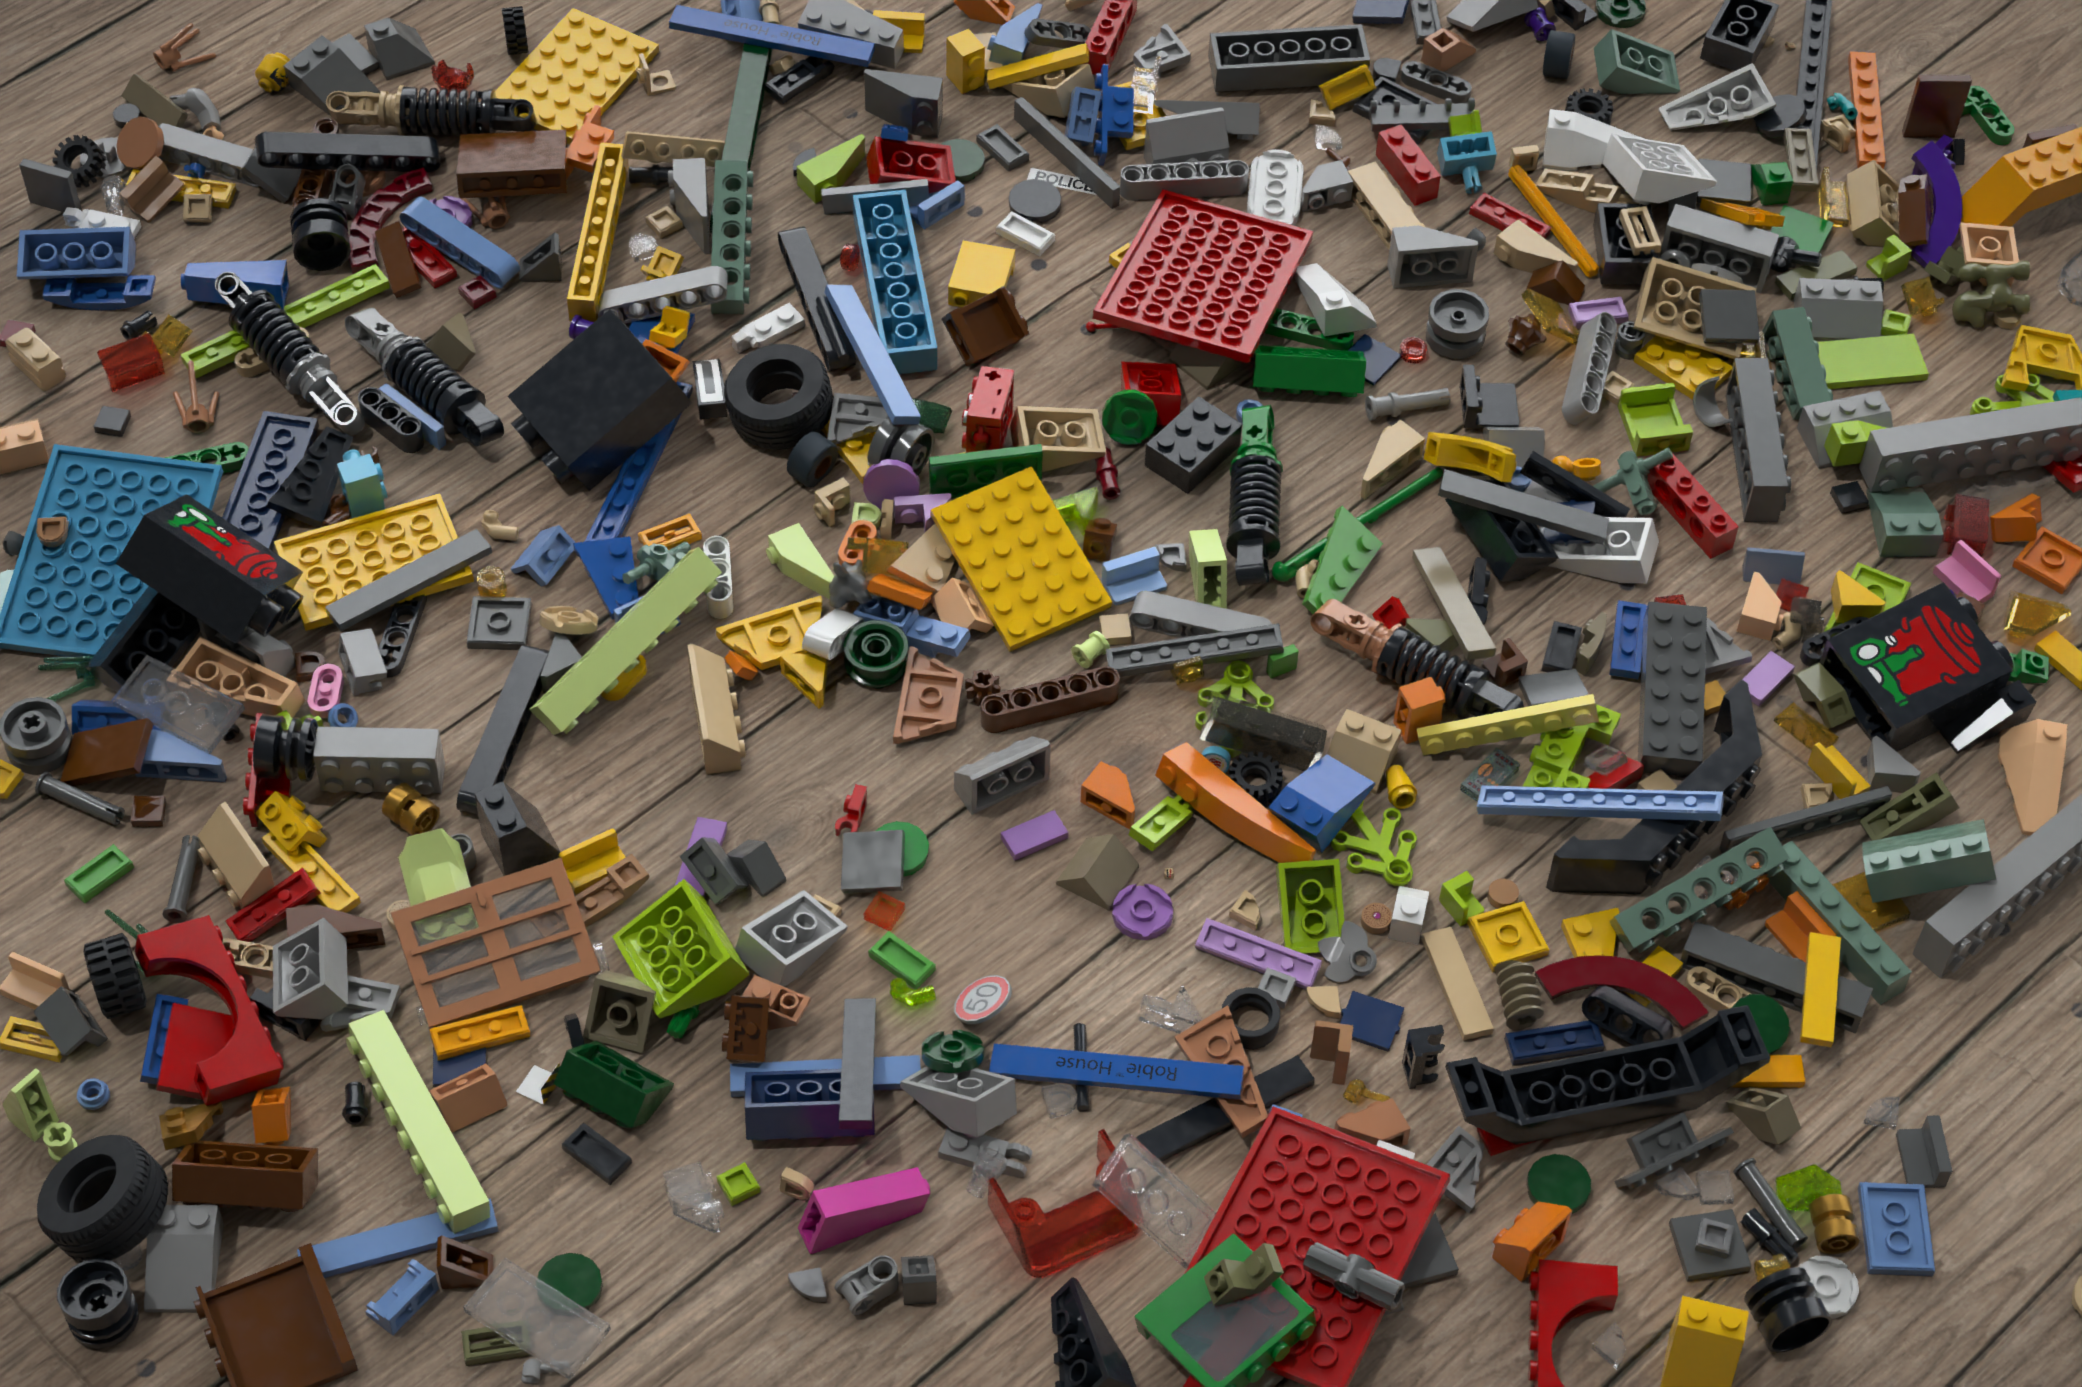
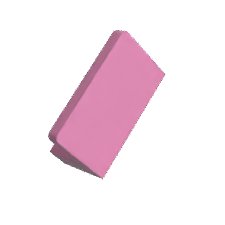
M1963 540L1955 544L1952 556L1937 564L1933 571V574L1955 594L1958 595L1961 591L1982 603L1994 596L2001 575Z

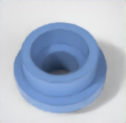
M340 703L329 711L328 723L330 727H356L358 715L352 706ZM339 714L346 717V723L339 722Z
M95 1078L85 1080L77 1091L79 1104L88 1110L103 1107L110 1097L107 1084ZM92 1094H98L93 1098H89Z

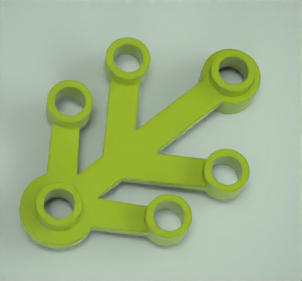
M2028 374L2029 382L2031 383H2029L2026 391L2034 392L2044 399L2037 400L2023 391L2002 387L2001 383L2004 375H2000L1996 380L1995 389L1999 393L2007 394L2017 401L1992 402L1987 397H1980L1973 402L1970 415L2054 402L2052 397L2054 392L2039 384L2040 378L2037 375Z
M1239 660L1231 662L1225 668L1224 678L1210 687L1199 690L1198 704L1205 708H1211L1198 712L1195 717L1196 728L1200 731H1208L1212 728L1215 719L1229 711L1227 732L1221 735L1219 747L1227 750L1231 758H1235L1243 750V737L1238 733L1240 712L1254 725L1255 735L1267 737L1271 733L1272 723L1260 713L1268 714L1274 707V698L1269 694H1265L1252 681V669L1246 662ZM1231 688L1230 696L1214 705L1215 697ZM1243 689L1256 700L1257 711L1242 697ZM1203 696H1209L1211 698L1204 699ZM1267 702L1269 705H1262L1261 703ZM1205 719L1208 722L1203 723L1200 720ZM1258 726H1266L1267 728L1261 729Z
M1363 800L1350 818L1353 819L1366 839L1351 836L1347 832L1340 830L1331 841L1332 848L1336 851H1344L1347 848L1378 855L1382 861L1366 859L1360 853H1351L1346 863V868L1351 873L1357 874L1366 870L1383 875L1384 880L1393 886L1408 884L1413 876V869L1408 862L1410 851L1416 846L1417 835L1411 830L1402 831L1398 838L1399 850L1396 857H1394L1389 850L1394 830L1401 821L1400 811L1396 808H1388L1384 811L1383 827L1379 835L1362 811ZM1393 816V817H1395L1396 819H1395V820H1390V819H1388L1387 817ZM1404 838H1408V839H1411L1412 841H1411V842H1405L1403 839H1404ZM1336 839H1343L1345 842L1339 843ZM1357 861L1360 865H1354L1351 862Z

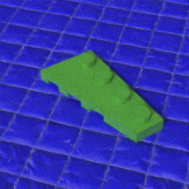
M1343 506L1336 509L1335 521L1326 537L1328 539L1326 546L1320 553L1316 573L1312 575L1302 603L1312 614L1329 599H1336L1342 602L1383 545L1375 535Z

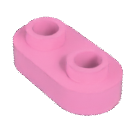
M324 664L319 666L313 673L307 702L310 713L315 717L328 718L331 708L340 704L344 679L342 671L338 666Z

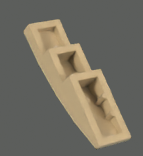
M1544 169L1535 184L1542 193L1596 213L1598 203L1639 204L1634 202L1630 195L1621 194L1619 186L1595 183L1592 174Z

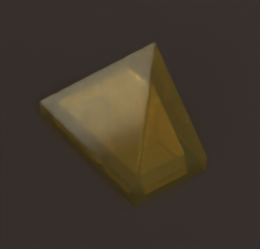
M1794 702L1774 718L1775 723L1811 751L1818 742L1827 748L1833 745L1839 738Z

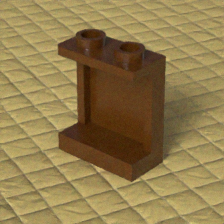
M1005 286L960 309L957 308L941 318L966 367L1029 335L1027 321L1017 311L1015 299L1011 292L1006 290Z

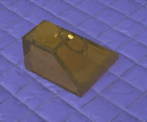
M2010 590L2003 627L2009 630L2008 635L2025 639L2026 635L2035 636L2069 617L2072 610L2067 604Z

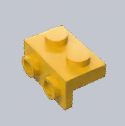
M275 791L256 811V815L289 852H293L304 840L319 848L327 840V837L320 830L323 827L321 823L313 816L307 815L303 811L306 806L293 795L289 798Z

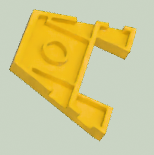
M2021 325L2016 332L2001 386L2025 392L2029 386V372L2031 374H2041L2056 379L2074 381L2076 390H2082V353L2073 336Z

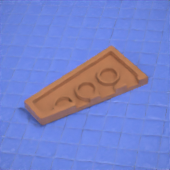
M1227 1005L1176 1035L1175 1041L1188 1061L1244 1066L1241 1099L1214 1097L1239 1135L1244 1138L1261 1128L1268 1114L1254 1080L1229 1006Z

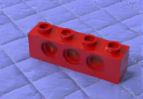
M1105 0L1085 42L1089 50V62L1084 64L1090 65L1093 75L1101 72L1103 64L1108 65L1109 71L1137 11V0Z
M1674 454L1673 458L1649 470L1650 473L1647 474V479L1653 495L1710 559L1733 548L1739 526Z

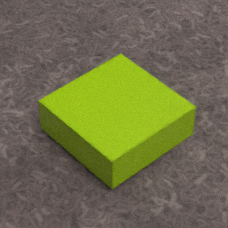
M1885 309L1882 317L1881 335L1907 334L1912 315Z
M745 1162L716 1176L717 1183L731 1206L760 1193V1186Z

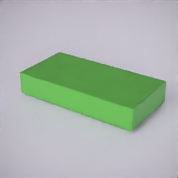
M113 844L64 879V882L85 904L134 868L133 862Z
M890 931L868 951L871 959L914 990H917L936 970V964Z

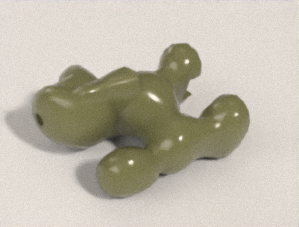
M2020 261L2011 265L1990 264L1987 267L1978 263L1963 265L1959 269L1960 280L1963 282H1974L1980 278H1985L1987 288L1982 295L1976 291H1966L1960 294L1955 299L1952 307L1955 320L1968 321L1972 326L1978 328L1984 324L1985 314L1988 311L1999 312L2007 307H2012L2018 314H2028L2030 311V295L2013 294L2007 280L2013 277L2017 281H2027L2030 276L2029 261Z

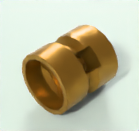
M401 783L386 796L382 805V814L397 825H400L403 830L412 836L431 831L439 819L440 808L426 797H422L418 791L407 783Z
M1829 1194L1821 1196L1810 1203V1215L1815 1227L1814 1234L1817 1248L1820 1252L1825 1254H1841L1851 1251L1859 1245L1860 1240L1857 1226L1851 1223L1854 1220V1212L1849 1197L1841 1194Z

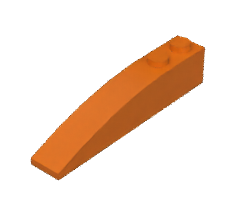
M1185 742L1163 754L1155 776L1215 825L1277 862L1312 861L1316 849L1189 743Z

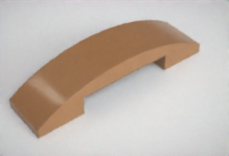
M633 854L606 869L607 877L575 896L585 927L613 911L648 880L649 874ZM562 909L529 919L543 938L569 930Z

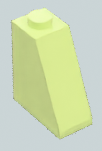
M1218 530L1189 531V560L1196 602L1227 609V559Z

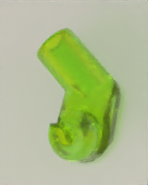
M895 978L890 982L892 998L907 1006L913 1007L936 1000L932 985L914 990L907 986L903 978Z

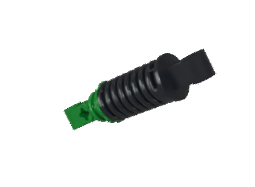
M1271 405L1242 409V445L1237 451V456L1231 461L1229 531L1226 539V548L1237 559L1235 572L1239 586L1268 583V560L1274 558L1279 553L1281 547L1279 518L1283 465L1281 461L1276 459L1277 452L1273 447L1275 420Z

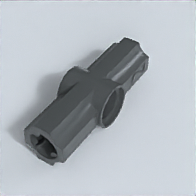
M1318 1242L1311 1245L1306 1253L1303 1269L1333 1283V1286L1341 1294L1349 1298L1357 1299L1360 1296L1390 1311L1396 1308L1402 1299L1405 1289L1404 1283L1375 1270L1368 1260L1359 1255L1350 1254L1347 1257Z

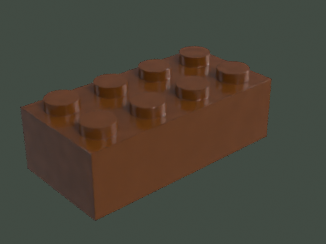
M198 1141L186 1145L172 1163V1201H181L185 1205L211 1203L221 1208L242 1205L248 1206V1208L253 1210L273 1207L280 1208L285 1212H295L305 1207L318 1186V1148Z

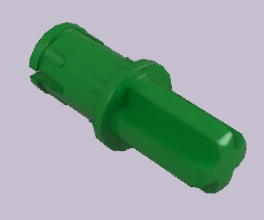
M701 1003L675 1013L668 1025L667 1033L676 1039L682 1038L691 1020L698 1017V1009Z

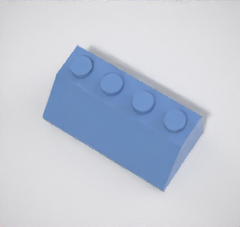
M130 227L20 230L17 279L129 276L135 267L136 243Z

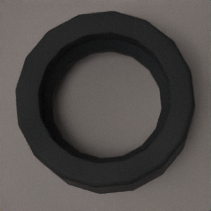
M1245 987L1235 990L1226 997L1222 1008L1228 1005L1231 1014L1238 1008L1249 1006L1256 1007L1268 1015V1024L1262 1029L1255 1031L1244 1030L1235 1024L1243 1049L1255 1050L1262 1048L1274 1040L1279 1029L1280 1008L1277 1001L1268 992L1259 988Z

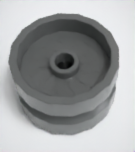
M1464 289L1447 290L1434 297L1429 307V320L1426 326L1427 343L1439 355L1451 359H1464L1474 356L1482 349L1489 321V307L1484 299Z
M888 416L879 426L872 439L867 456L868 465L871 467L874 464L875 466L880 461L886 459L899 460L909 464L916 476L919 475L932 452L934 444L932 429L920 423L893 425Z
M42 697L26 698L9 707L0 719V736L11 764L21 769L23 773L38 775L44 772H51L60 768L66 762L73 737L61 706L53 700Z

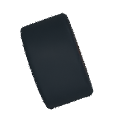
M1554 30L1549 32L1543 62L1544 76L1568 79L1575 46L1574 33Z
M810 432L799 440L793 448L787 461V472L805 486L815 487L834 467L838 457V448L819 433Z

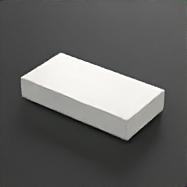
M1012 211L996 227V234L1038 256H1041L1055 241L1054 233Z

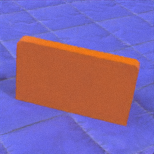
M1798 891L1789 895L1784 909L1766 919L1764 924L1793 958L1801 959L1805 963L1810 932L1837 936Z

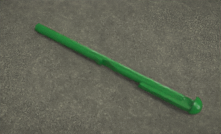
M1436 467L1356 519L1363 525L1366 522L1370 524L1375 522L1380 515L1441 478L1443 471L1441 468ZM1325 537L1284 564L1280 561L1275 562L1272 566V576L1279 582H1286L1294 577L1301 567L1309 564L1311 560H1318L1328 539Z

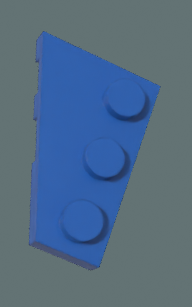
M631 537L573 543L574 550L577 556L580 557L588 576L592 579L599 597L611 619H614V609L639 598L636 580L626 584L622 578L624 573L635 568Z

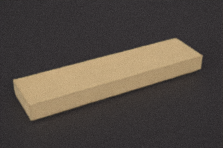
M1452 927L1422 933V942L1463 1041L1493 1034V1025Z

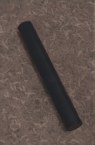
M823 295L818 296L815 301L839 361L845 362L850 356L826 297Z
M1077 1023L1073 1026L1074 1051L1087 1052L1086 1025ZM1076 1085L1078 1111L1089 1110V1088L1087 1085Z

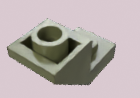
M1959 245L1955 249L1948 246L1941 260L1937 264L1929 261L1924 270L1943 283L1953 287L1960 281L1959 269L1965 265L1963 247Z
M1816 663L1793 674L1803 701L1816 702L1825 728H1833L1855 717L1845 689L1821 663Z
M1263 1243L1243 1262L1222 1259L1204 1276V1280L1213 1305L1220 1306L1263 1292L1284 1272L1274 1245Z

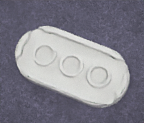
M1276 149L1265 151L1262 156L1255 157L1251 164L1247 213L1294 226L1300 214L1303 165L1301 161H1297L1290 152Z

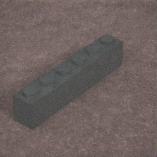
M1695 921L1680 961L1683 962V968L1691 970L1694 967H1705L1751 994L1766 995L1775 999L1780 1005L1802 1013L1806 963L1803 960L1791 958L1775 952L1772 948L1762 947L1746 941L1740 936H1733L1717 930L1711 925ZM1838 975L1835 1026L1856 1034L1873 988L1865 986L1859 981L1849 980Z

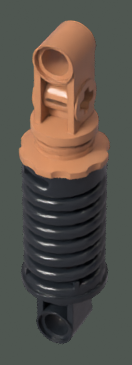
M1336 599L1327 600L1310 618L1311 626L1315 632L1339 643L1346 649L1356 652L1363 659L1368 658L1372 660V672L1376 674L1379 673L1385 677L1387 676L1388 679L1395 680L1399 685H1407L1432 677L1436 686H1440L1445 694L1443 706L1446 710L1456 714L1460 719H1467L1471 714L1477 717L1524 708L1523 701L1518 695L1508 692L1489 681V670L1482 669L1472 663L1470 665L1467 660L1461 662L1460 657L1457 655L1451 657V653L1448 650L1442 651L1440 646H1432L1429 640L1422 641L1421 636L1404 628L1399 623L1388 629L1384 627V623L1378 620L1374 621L1365 614L1351 609Z

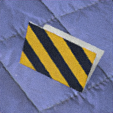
M557 1064L552 1073L534 1065L516 1092L544 1105L556 1087L553 1083L560 1064Z

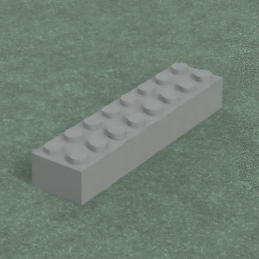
M2074 398L1870 431L1859 469L1872 493L1903 487H1915L1934 482L1940 483L1952 479H1965L1971 476L1994 474L2008 470H2020L2039 465L2045 466L2053 460L2055 462L2073 461L2080 458L2082 453L2081 398Z
M2082 794L1994 865L1996 880L1970 884L1927 919L1913 955L1939 978L1948 971L1954 973L1964 963L1965 957L1969 954L1974 956L1983 948L1988 938L1995 939L2004 930L2006 923L2009 921L2012 923L2016 922L2029 904L2035 906L2043 898L2046 890L2049 888L2052 890L2056 889L2063 881L2064 875L2068 872L2071 874L2075 873L2082 866Z

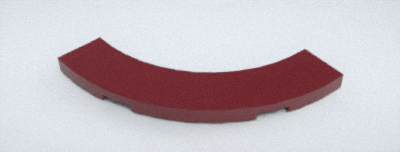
M424 167L395 178L392 184L383 190L381 188L378 189L361 206L350 227L351 253L349 255V264L352 274L374 264L379 267L375 252L377 238L374 231L381 229L386 220L402 205L416 197L433 191L432 184Z
M1600 955L1580 956L1555 962L1535 971L1536 979L1551 1000L1573 991L1589 989V987L1608 986L1614 990L1634 995L1636 993L1649 999L1655 1006L1665 1012L1681 1031L1708 1017L1709 1014L1700 1000L1676 979L1659 969L1627 958Z

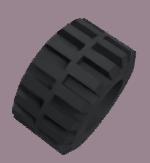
M123 933L85 944L83 953L103 1015L107 1019H111L146 1008L147 999L128 938Z

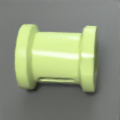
M1095 631L1081 645L1076 644L1073 646L1071 652L1081 667L1089 668L1093 660L1101 654H1106V649H1110V645L1104 635Z
M54 1122L44 1130L43 1141L48 1147L49 1156L55 1162H59L78 1146L75 1139L72 1138L73 1131L71 1127L65 1122Z

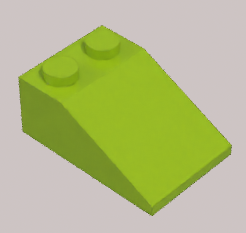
M1339 859L1278 863L1276 866V877L1284 947L1303 954L1320 953L1318 942L1328 937H1341V929L1345 921Z

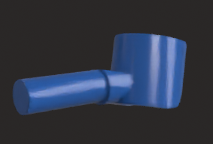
M191 163L190 165H185L184 170L188 172L187 177L204 179L206 167L199 163Z

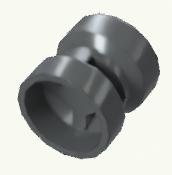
M1633 321L1624 322L1619 326L1614 348L1619 357L1628 360L1634 359L1635 354L1642 348V342L1645 338V332L1633 329Z

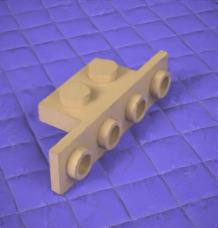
M628 131L625 134L621 157L647 160L653 163H673V159L705 158V166L715 167V160H722L726 143L721 140Z

